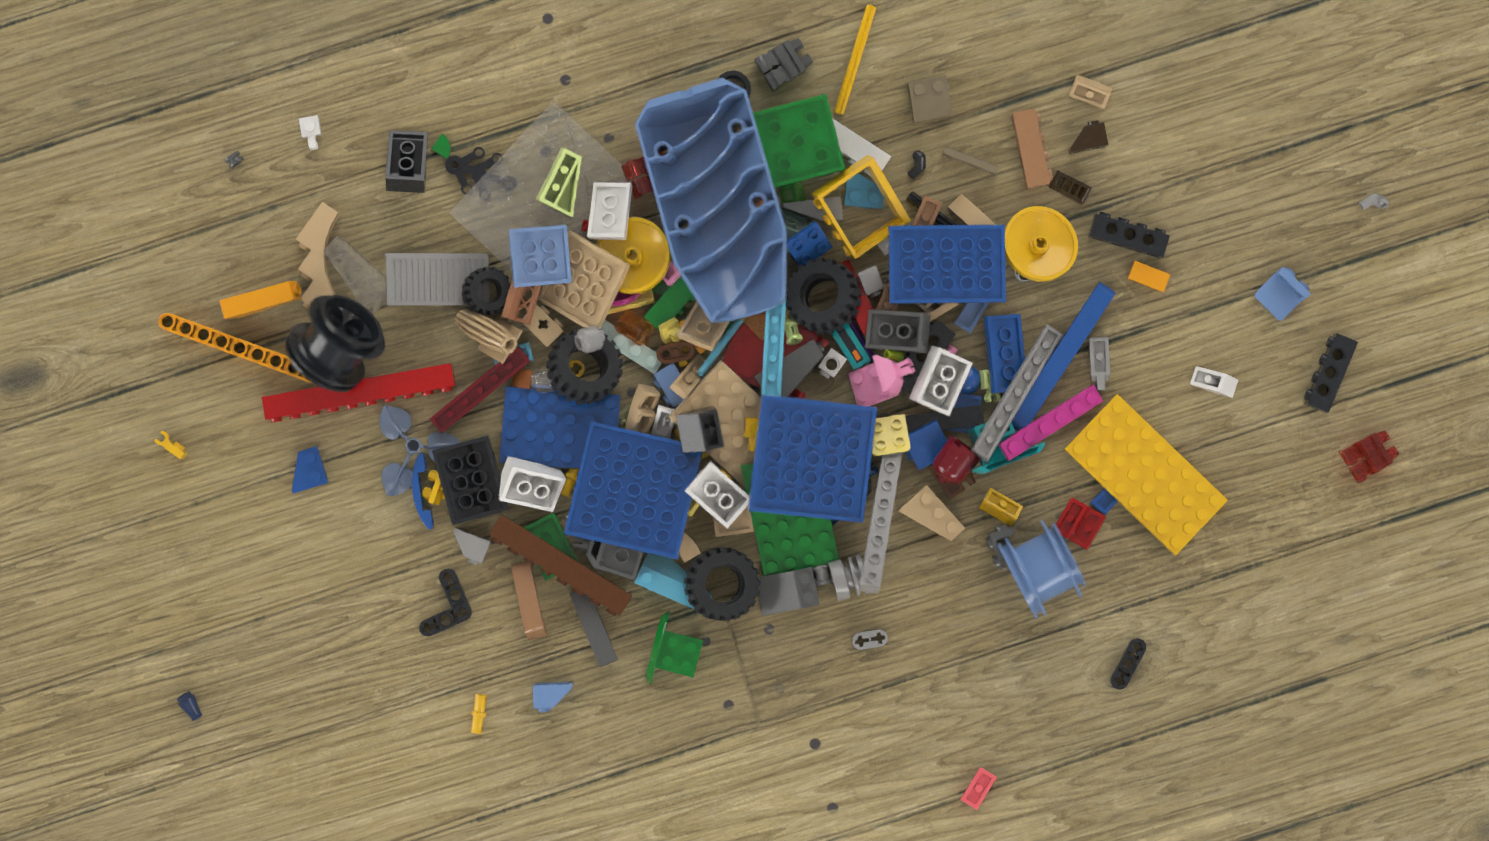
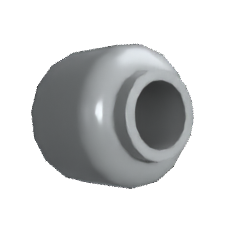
M594 325L578 330L575 336L577 348L584 353L601 349L603 341H605L604 332Z

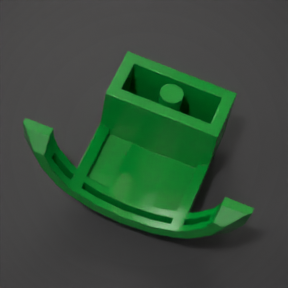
M670 611L661 615L645 675L650 685L655 668L693 678L703 639L665 630Z

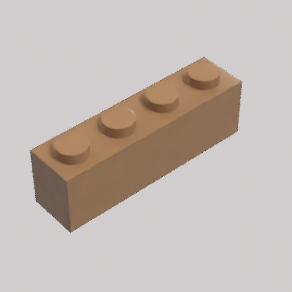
M1035 108L1013 112L1011 118L1026 190L1047 186L1050 184V180H1053L1051 169H1048L1046 161H1049L1047 150L1043 149L1042 143L1045 142L1044 133L1039 130L1038 124H1041L1039 112L1036 113Z

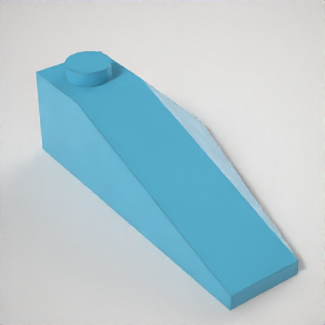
M648 553L634 583L694 609L693 605L689 604L688 595H685L684 591L686 589L684 578H687L688 573L673 559ZM707 592L708 596L712 599V595Z

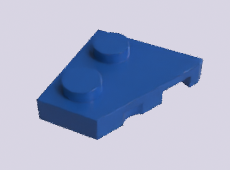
M318 446L299 451L292 494L329 483Z

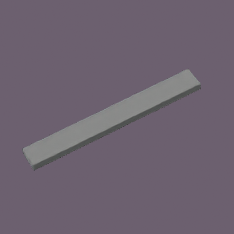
M1046 324L970 450L984 461H988L1063 335L1050 325Z

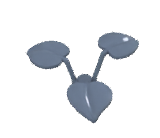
M384 405L380 414L382 433L391 440L401 435L407 441L405 444L407 456L402 467L398 463H391L383 469L381 475L386 495L396 496L408 490L412 485L413 471L405 468L411 455L417 454L420 448L429 449L428 455L435 462L433 450L458 444L460 441L449 433L443 432L441 434L438 431L428 436L429 445L421 444L417 438H409L404 434L411 427L412 420L410 415L401 408Z

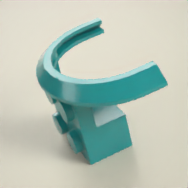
M1012 422L1000 442L1008 438L1010 434L1015 433ZM987 423L967 430L972 445L975 444ZM1045 442L1030 447L1010 461L1005 458L999 445H997L989 460L984 461L981 459L979 461L981 467L971 471L982 475L1039 453L1043 449Z

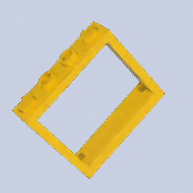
M869 155L864 156L811 193L814 198L812 201L818 210L821 209L824 214L822 216L824 222L832 227V235L837 241L841 242V250L846 256H850L853 259H857L887 238L888 226H904L911 221L876 160ZM864 168H867L895 218L852 247L823 197Z

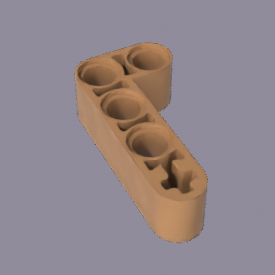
M526 561L512 564L511 569L526 637L528 640L548 636L547 629L542 617L532 565Z

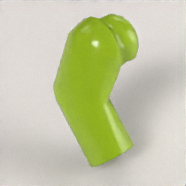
M885 350L884 358L896 363L902 362L904 359L903 352Z

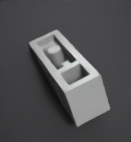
M841 197L823 198L839 224V221H843ZM812 200L783 203V209L825 223L822 218L823 212L815 207Z

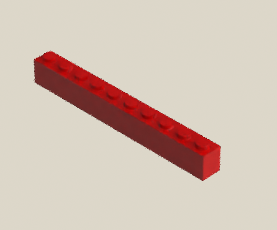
M448 363L365 378L354 389L347 392H335L322 387H314L264 396L261 399L265 420H271V423L281 422L283 417H290V420L301 418V414L308 413L309 416L320 415L322 410H327L328 413L337 412L339 407L346 406V409L358 408V404L365 403V406L376 405L378 400H384V403L396 401L395 397L403 396V399L414 398V394L417 393L427 396L434 394V390L441 389V393L452 391V387H456L453 364Z

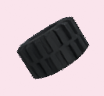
M488 266L477 269L466 277V282L462 285L464 289L462 296H464L465 300L463 301L465 304H468L470 311L473 310L485 316H491L504 309L511 285L508 281L510 278L508 275L505 276L503 274L504 271L497 270L496 267L489 268ZM488 280L495 285L497 296L493 302L487 303L479 297L478 285L480 282Z

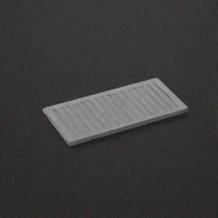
M385 253L386 306L468 305L463 301L465 298L462 296L464 291L462 285L466 282L465 279L470 273L489 266V254ZM484 280L478 285V295L487 303H489V281Z

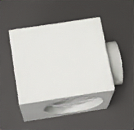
M831 348L818 366L820 369L819 373L827 379L830 377L834 378L847 358ZM830 359L837 363V367L834 370H829L826 367V362Z

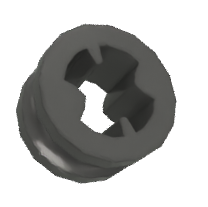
M239 151L234 152L225 159V162L230 164V169L243 162L244 158L239 156Z

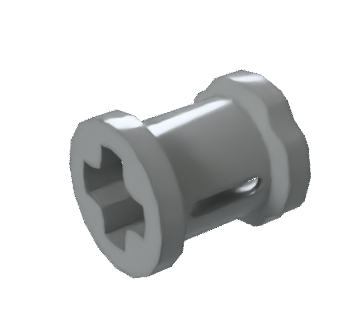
M825 564L812 568L815 571L816 586L832 583L827 569L829 565Z

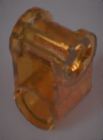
M625 310L615 323L616 331L637 345H645L654 330L650 322L642 319L631 310Z

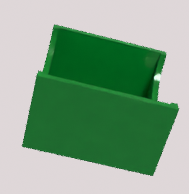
M826 94L753 112L774 189L845 170Z

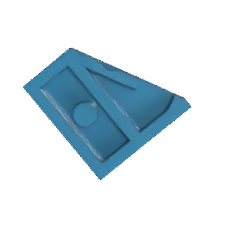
M858 173L847 180L844 206L883 209L884 197L876 184Z

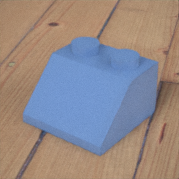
M574 682L535 683L533 685V709H538V712H549L571 690Z

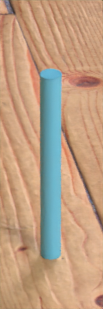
M746 318L735 320L697 371V375L700 377L705 375Z

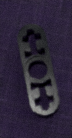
M1134 638L1128 643L1110 677V684L1115 689L1121 690L1128 685L1146 651V643L1142 639ZM1140 642L1142 650L1136 651L1135 655L1138 656L1136 660L1133 656L1127 655V653H1133L1135 649L1132 646L1133 643L1137 644ZM1127 658L1133 660L1134 664L1131 669L1123 667V661ZM1121 668V670L1129 673V675L1126 676L1124 674L1122 677L1124 683L1116 686L1114 678L1120 677L1121 672H1118V670Z

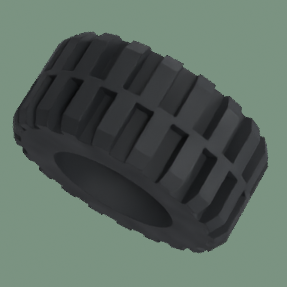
M818 258L817 262L813 259L808 260L807 265L801 264L798 266L799 271L797 273L793 271L790 275L792 277L791 282L787 281L786 287L789 290L786 291V299L788 300L786 301V307L790 311L789 314L796 322L810 332L823 335L824 332L833 334L835 329L841 331L844 329L843 325L846 323L849 325L852 322L851 317L853 315L857 316L859 312L856 309L857 306H861L862 301L859 298L862 295L861 289L858 287L859 283L843 264L837 263L834 259ZM834 281L838 285L839 290L836 302L825 311H812L808 306V297L811 290L820 282Z
M574 329L569 334H564L550 351L549 359L546 362V368L549 369L547 377L552 379L550 385L552 388L556 387L559 390L557 394L560 397L564 395L569 402L575 400L576 404L582 405L586 402L587 405H590L595 401L603 400L617 386L623 372L620 369L623 366V359H619L621 352L620 349H615L616 343L613 340L610 342L607 339L608 335L604 333L605 341H603L602 348L588 353L598 362L600 377L595 381H585L578 378L569 366V356L574 352H583L575 344V336L578 329Z
M711 548L708 551H703L699 554L700 556L691 561L692 565L686 570L688 573L687 578H684V583H686L684 591L685 595H688L689 604L693 605L697 613L702 614L703 617L708 619L729 621L740 618L742 614L749 612L751 606H754L756 603L755 598L760 593L758 585L761 584L760 579L757 577L759 572L757 568H754V562L748 559L746 554L733 548ZM718 566L731 568L738 577V591L727 602L714 601L708 596L705 582L707 575L713 568Z

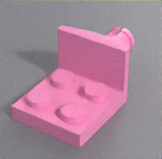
M874 355V363L848 373L857 405L872 406L899 395L904 382L903 376L915 372V368H911V366H914L911 359L908 358L896 363Z

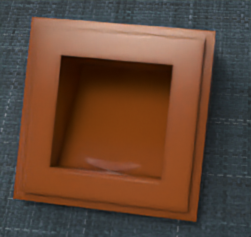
M520 369L513 375L512 387L530 389L533 370Z

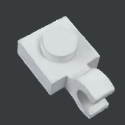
M319 116L299 118L302 138H308V146L311 151L317 150L316 136L322 135Z

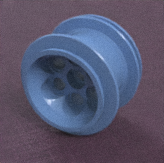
M1040 520V523L1045 532L1014 548L1009 540L1005 538L1006 545L1001 546L1000 543L997 544L1036 619L1038 618L1037 614L1040 612L1044 616L1047 615L1043 608L1044 602L1073 587L1078 596L1082 598L1077 585L1082 583L1083 586H1086L1083 576L1055 523L1051 524L1053 528L1048 530L1043 520Z

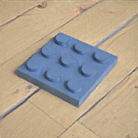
M567 225L508 230L513 288L572 283Z

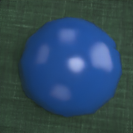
M971 366L960 391L961 394L972 395L981 386L980 373L973 366Z

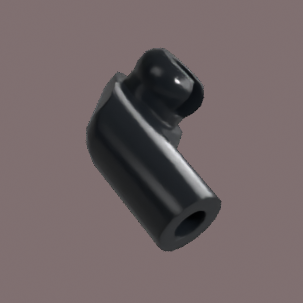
M921 151L913 153L912 157L915 160V166L907 173L913 180L926 168V156Z

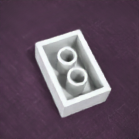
M931 346L909 399L941 414L950 416L973 363L944 349Z

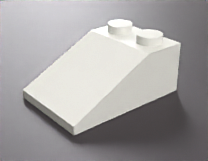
M711 462L706 465L685 490L688 495L727 529L749 504V495Z

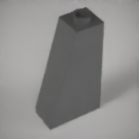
M813 339L783 358L782 397H788L823 358L822 352L825 350L819 341L815 343ZM763 371L755 376L761 388Z

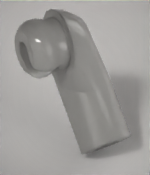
M1373 193L1359 202V205L1363 210L1372 205L1385 209L1389 206V201L1385 196Z

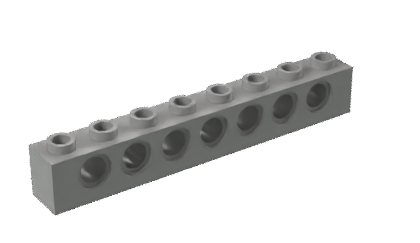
M902 452L881 455L859 591L878 594L880 589Z

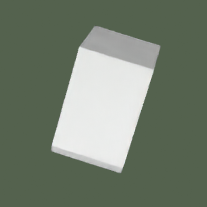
M658 406L652 435L670 439L674 422L668 416L674 409Z

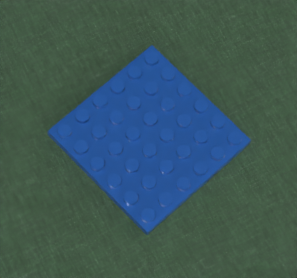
M762 394L748 510L863 523L877 407Z
M591 421L564 534L678 560L692 497L685 490L698 475L703 452L683 453L681 441Z

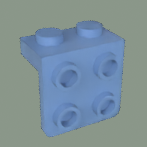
M1281 267L1261 286L1254 296L1277 320L1281 321L1311 293L1308 291L1309 287L1303 281L1299 282L1295 278V273L1290 268Z

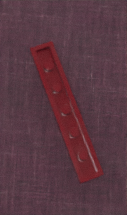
M518 346L512 353H509L503 364L498 362L430 418L431 422L442 434L531 360Z

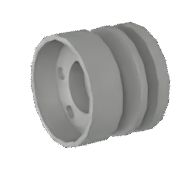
M860 554L855 555L857 564L854 565L851 556L848 557V566L844 567L841 559L828 562L838 601L849 599L850 589L853 588L857 596H861L859 585L863 560Z

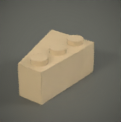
M927 485L897 510L949 541H952L965 529Z

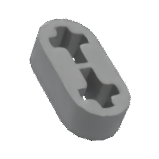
M882 629L858 632L852 637V644L858 650L881 647L888 641V635ZM880 632L881 635L885 636V639H882V643H878L877 640L871 641V637H876L877 633ZM858 636H861L863 639L869 638L868 642H863V646L855 643Z

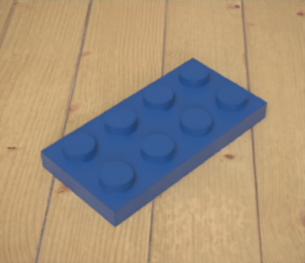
M1021 314L984 317L991 393L1006 392L1025 360Z

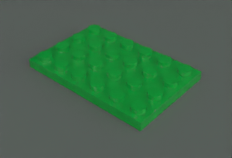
M754 462L741 465L746 494L749 496ZM750 511L764 576L809 567L813 568L825 564L829 565L828 562L839 559L831 519Z

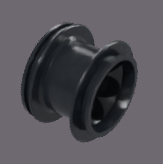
M341 295L318 296L311 301L308 309L312 323H299L292 327L285 342L286 353L295 368L314 384L330 391L347 392L354 389L364 379L365 367L362 359L371 360L383 354L385 339L382 328L375 316L357 301Z

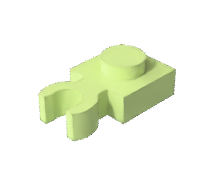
M980 370L981 390L986 389L985 402H991V396L994 397V402H999L1001 400L1000 394L991 393L989 370Z

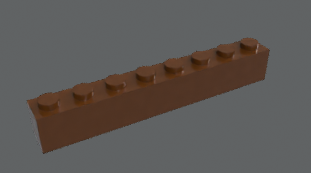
M503 514L500 515L489 533L492 536V541L499 545L504 543L508 546L507 550L515 555L520 553L525 556L524 561L532 566L536 563L541 566L540 571L549 576L551 573L558 577L556 579L558 582L565 586L570 584L574 587V592L581 596L586 594L591 597L589 599L590 602L597 606L602 604L607 607L605 611L613 616H616V614L620 616L633 596Z

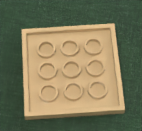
M568 231L572 283L543 285L537 300L584 328L594 325L600 330L630 264L577 233Z

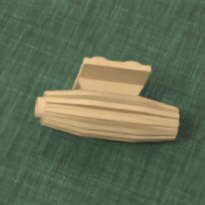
M467 309L460 310L455 318V324L468 337L480 343L477 348L479 351L502 364L509 353L516 349L517 340L523 332L499 317L492 320L483 314Z

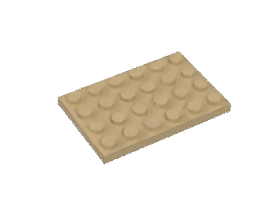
M720 360L668 417L677 424L676 414L710 406L716 408L724 447L706 452L745 487L741 465L754 462L755 451L748 450L749 437L743 436L744 417L759 418L761 397Z

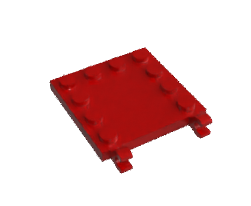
M766 311L746 317L733 335L722 360L744 382L760 389L762 388L755 376L763 371ZM800 324L798 325V331L803 337L800 343L795 345L786 344L787 337L784 333L783 358L813 339L815 343L819 341L823 348H827L829 343L828 340L817 336L818 334L806 330ZM795 389L788 397L793 396L804 399L806 393Z

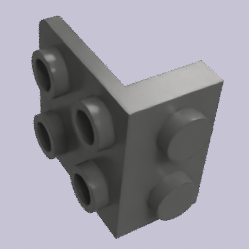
M1006 524L995 526V531L987 533L988 538H985L988 548L994 551L995 555L992 556L995 567L1000 568L1002 571L1006 570L996 540L1014 535L1012 527Z

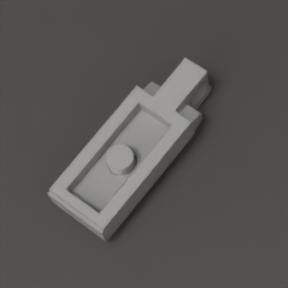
M1108 337L1088 338L1090 377L1092 381H1096L1097 391H1104L1105 381L1109 380L1110 376Z

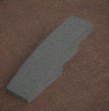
M576 592L570 593L600 668L617 661L618 658L597 607L589 601L591 597L586 594L581 596Z

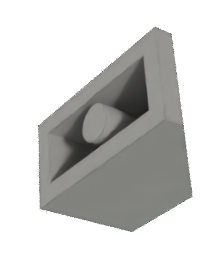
M876 265L857 274L867 296L870 295L873 298L882 294L880 290L884 289Z
M457 527L454 528L453 532L463 556L468 558L467 562L475 565L484 563L492 541Z

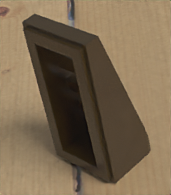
M1058 170L1048 188L1080 205H1083L1092 187ZM1062 177L1063 181L1061 182L1058 188L1056 187V184L1059 178ZM1069 181L1070 184L1066 191L1062 190L1065 183ZM1075 184L1077 187L1074 193H1069L1073 185ZM1080 188L1084 189V191L1082 192L1079 198L1077 197V194Z

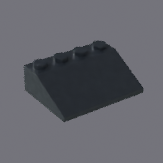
M489 435L432 451L452 525L510 510L508 502L499 500L501 476Z

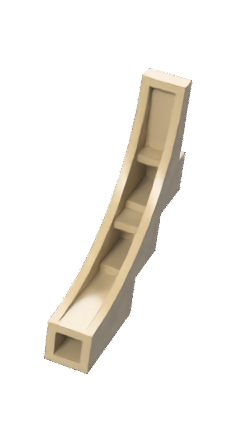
M324 202L320 204L296 238L300 242L298 244L299 247L307 252L309 249L311 250L298 268L302 272L300 275L309 282L313 279L301 297V300L304 301L303 306L309 309L311 301L318 296L336 295L328 276L326 255L332 229L340 214Z

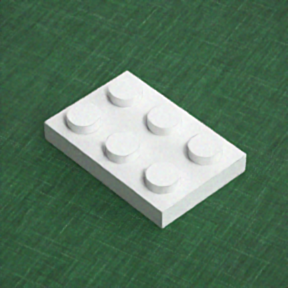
M594 182L587 233L589 239L626 240L632 194L631 183Z

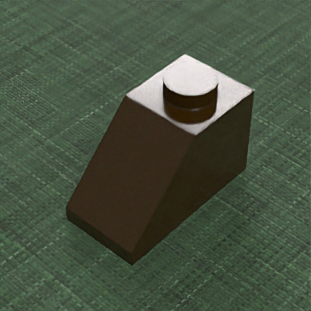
M1099 120L1087 122L1088 126L1082 129L1068 150L1069 154L1107 147L1109 144L1104 122L1099 123Z

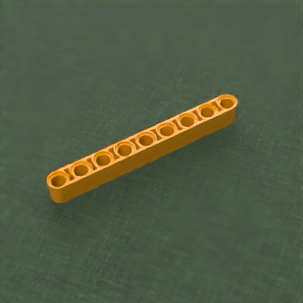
M164 313L159 317V326L166 331L313 383L299 371L292 373L290 371L292 362L284 354L171 313ZM167 317L173 319V324L170 327H166L164 323ZM189 323L191 330L185 334L182 330L183 325ZM203 330L209 332V337L206 340H202L200 337ZM224 336L227 339V344L221 347L218 344V340ZM239 343H243L245 350L239 354L236 346ZM260 349L263 352V357L260 360H256L254 353ZM275 356H279L281 363L275 367L272 364V359Z

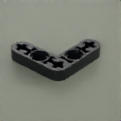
M444 569L439 574L440 583L451 608L420 623L419 631L424 636H432L464 622L472 616V608L456 572L452 569ZM445 572L453 575L451 582L452 584L456 582L458 586H453L447 590L446 586L450 584L448 580H443ZM453 589H458L461 592L460 599L453 600L450 593ZM460 607L468 609L467 617L464 618L463 615L456 617L458 621L455 622L451 611L454 610V614L461 611ZM445 614L451 618V623L447 626L443 625L440 621L441 616ZM437 618V624L441 629L437 630V626L431 628V633L423 630L426 622L431 625L435 623L433 619Z

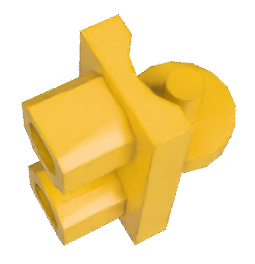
M430 470L428 480L435 482L433 489L425 487L421 496L426 498L429 503L440 506L441 500H445L438 471Z

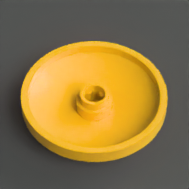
M1043 206L1028 207L1016 213L1005 227V257L1010 266L1027 279L1038 282L1057 279L1071 268L1077 257L1078 240L1076 232L1071 223L1056 210Z
M629 217L626 240L598 239L596 243L597 246L630 264L618 292L625 294L646 292L655 287L668 271L671 251L667 237L656 224L647 219Z

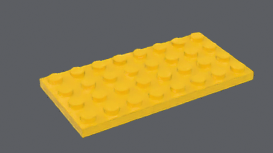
M1118 394L1064 448L1076 462L1174 556L1183 549L1228 501Z

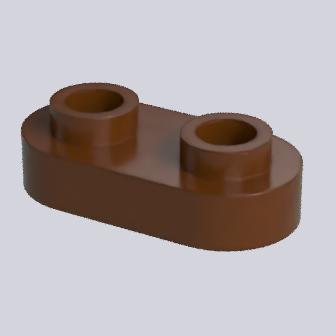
M684 340L663 344L657 350V358L664 364L689 360L695 353V347L692 343ZM685 346L689 348V352L687 353L683 352L682 348ZM665 350L670 351V356H665L663 352Z

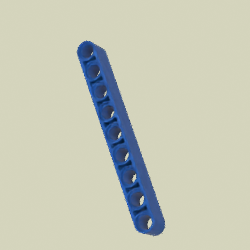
M1101 282L1097 284L1047 360L1011 421L1016 431L1032 422L1116 293L1114 290Z

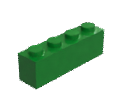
M682 276L667 289L644 316L657 330H659V325L672 319L675 315L680 317L686 310L684 305L688 301L692 303L695 299Z

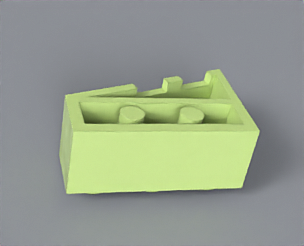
M561 148L536 200L569 217H573L582 157L566 148Z

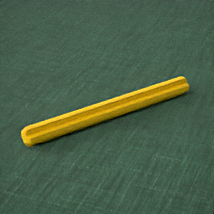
M867 5L834 110V113L844 115L875 15L876 7L873 5Z

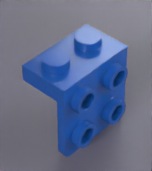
M812 222L786 241V247L790 251L789 254L798 266L801 264L807 265L808 260H816L833 248L817 222Z

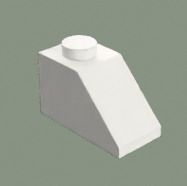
M1196 366L1190 384L1233 398L1238 379L1221 372Z

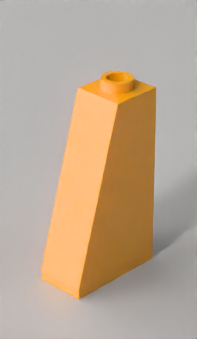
M287 281L222 299L219 302L224 319L243 318L301 300V288L297 281Z

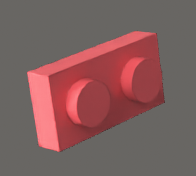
M979 767L960 800L977 810L997 776Z

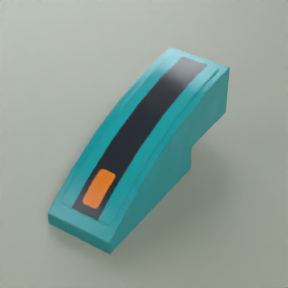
M846 323L843 325V330L838 331L835 329L831 335L855 371L871 360L850 326Z

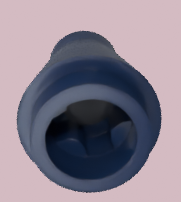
M190 691L177 698L178 705L192 721L202 716L195 695L191 694Z

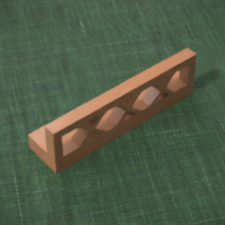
M512 278L501 317L530 325L541 285L513 288ZM531 289L532 297L526 300L525 293ZM523 308L527 310L525 319L519 318L520 311Z

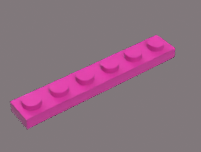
M1090 385L1001 441L998 445L1005 458L1010 461L1100 404L1103 400L1095 385Z

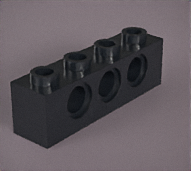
M1104 212L1094 215L1088 238L1162 259L1164 257L1170 235L1165 234V230L1158 228L1150 230L1147 229V225L1142 223L1133 225L1129 223L1128 219L1118 217V220L1110 218L1111 215ZM1108 224L1115 226L1116 231L1114 234H1109L1106 231ZM1127 229L1132 230L1134 233V237L1131 240L1127 239L1124 235ZM1144 235L1151 236V245H1146L1143 242Z
M939 320L935 323L930 322L929 337L935 336L938 339V344L935 347L944 349L955 336V333ZM928 344V350H927L926 358H927V355H928V353H929V351H930V349H931V346H930L929 344ZM910 352L904 355L903 361L910 358L914 365L911 367L915 368V372L911 377L903 376L904 382L901 387V391L907 395L913 389L925 362L918 361L916 353Z
M1338 333L1329 336L1326 342L1328 347L1326 353H1322L1318 362L1320 364L1318 372L1315 371L1311 378V382H1313L1312 387L1307 389L1304 395L1306 400L1304 405L1323 413H1329L1358 344L1357 341ZM1335 349L1341 353L1339 360L1333 358L1332 353ZM1327 367L1333 369L1334 374L1331 378L1325 374ZM1320 385L1326 387V393L1323 396L1318 393Z

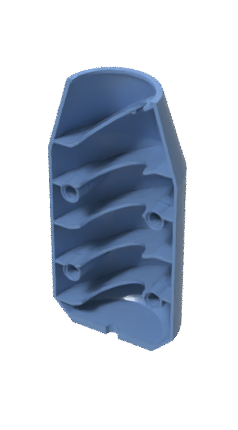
M719 78L693 86L685 91H677L648 100L635 123L674 265L710 322L721 323L738 320L768 311L783 304L786 301L787 232L746 90L724 78ZM742 127L741 132L736 133V131ZM668 150L666 155L660 156L663 151ZM763 200V204L760 207H756L758 202ZM689 223L686 229H681L683 224Z

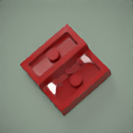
M1071 497L1057 521L1056 527L1061 536L1088 550L1107 517Z

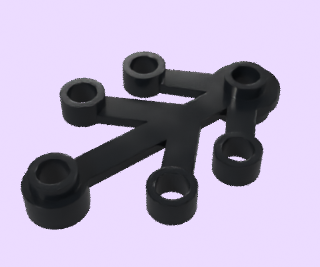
M476 147L472 153L462 158L451 156L446 161L447 171L450 174L456 175L461 185V191L465 195H470L473 192V187L467 183L463 172L471 174L480 192L479 197L483 201H488L491 198V193L486 189L481 178L501 184L506 191H514L517 188L518 183L515 177L510 175L502 177L484 171L503 162V156L500 153H494L490 159L474 167L465 164L476 158L482 159L485 156V151L482 147ZM482 150L483 154L476 156V151ZM500 156L501 160L499 162H495L494 157ZM453 162H458L457 168H452ZM512 180L513 185L510 187L507 186L506 181ZM465 186H470L471 188L468 193L463 190ZM488 192V198H482V193Z

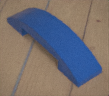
M419 453L412 474L413 499L417 512L428 529H434L432 510H424L423 497L421 496L420 473L427 472L425 453Z

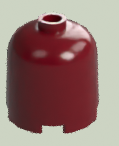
M951 435L934 458L933 468L938 473L936 477L943 483L948 481L952 484H958L967 477L981 458L972 453L969 446Z

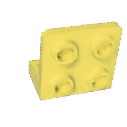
M905 414L876 418L872 454L874 456L910 450Z

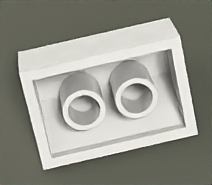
M507 457L501 473L499 500L553 512L566 478L561 468Z

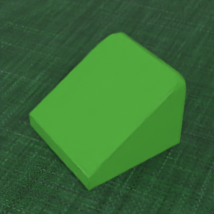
M802 183L780 187L782 204L806 201Z

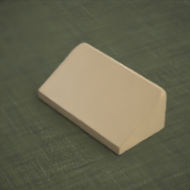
M1076 75L1069 96L1105 109L1112 88Z

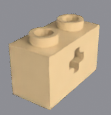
M536 304L531 324L524 325L549 348L564 333L562 330L564 325L556 318L552 320L548 316L550 312L543 305L539 307ZM541 320L543 322L548 321L547 329H540L541 324L539 322Z

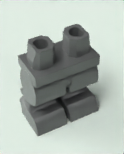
M799 38L790 42L787 40L769 50L766 54H761L754 59L755 64L772 92L778 90L783 82L788 83L803 74L806 68L813 63L809 54L801 58L798 57L796 52L804 48ZM779 66L776 70L770 71L772 67Z

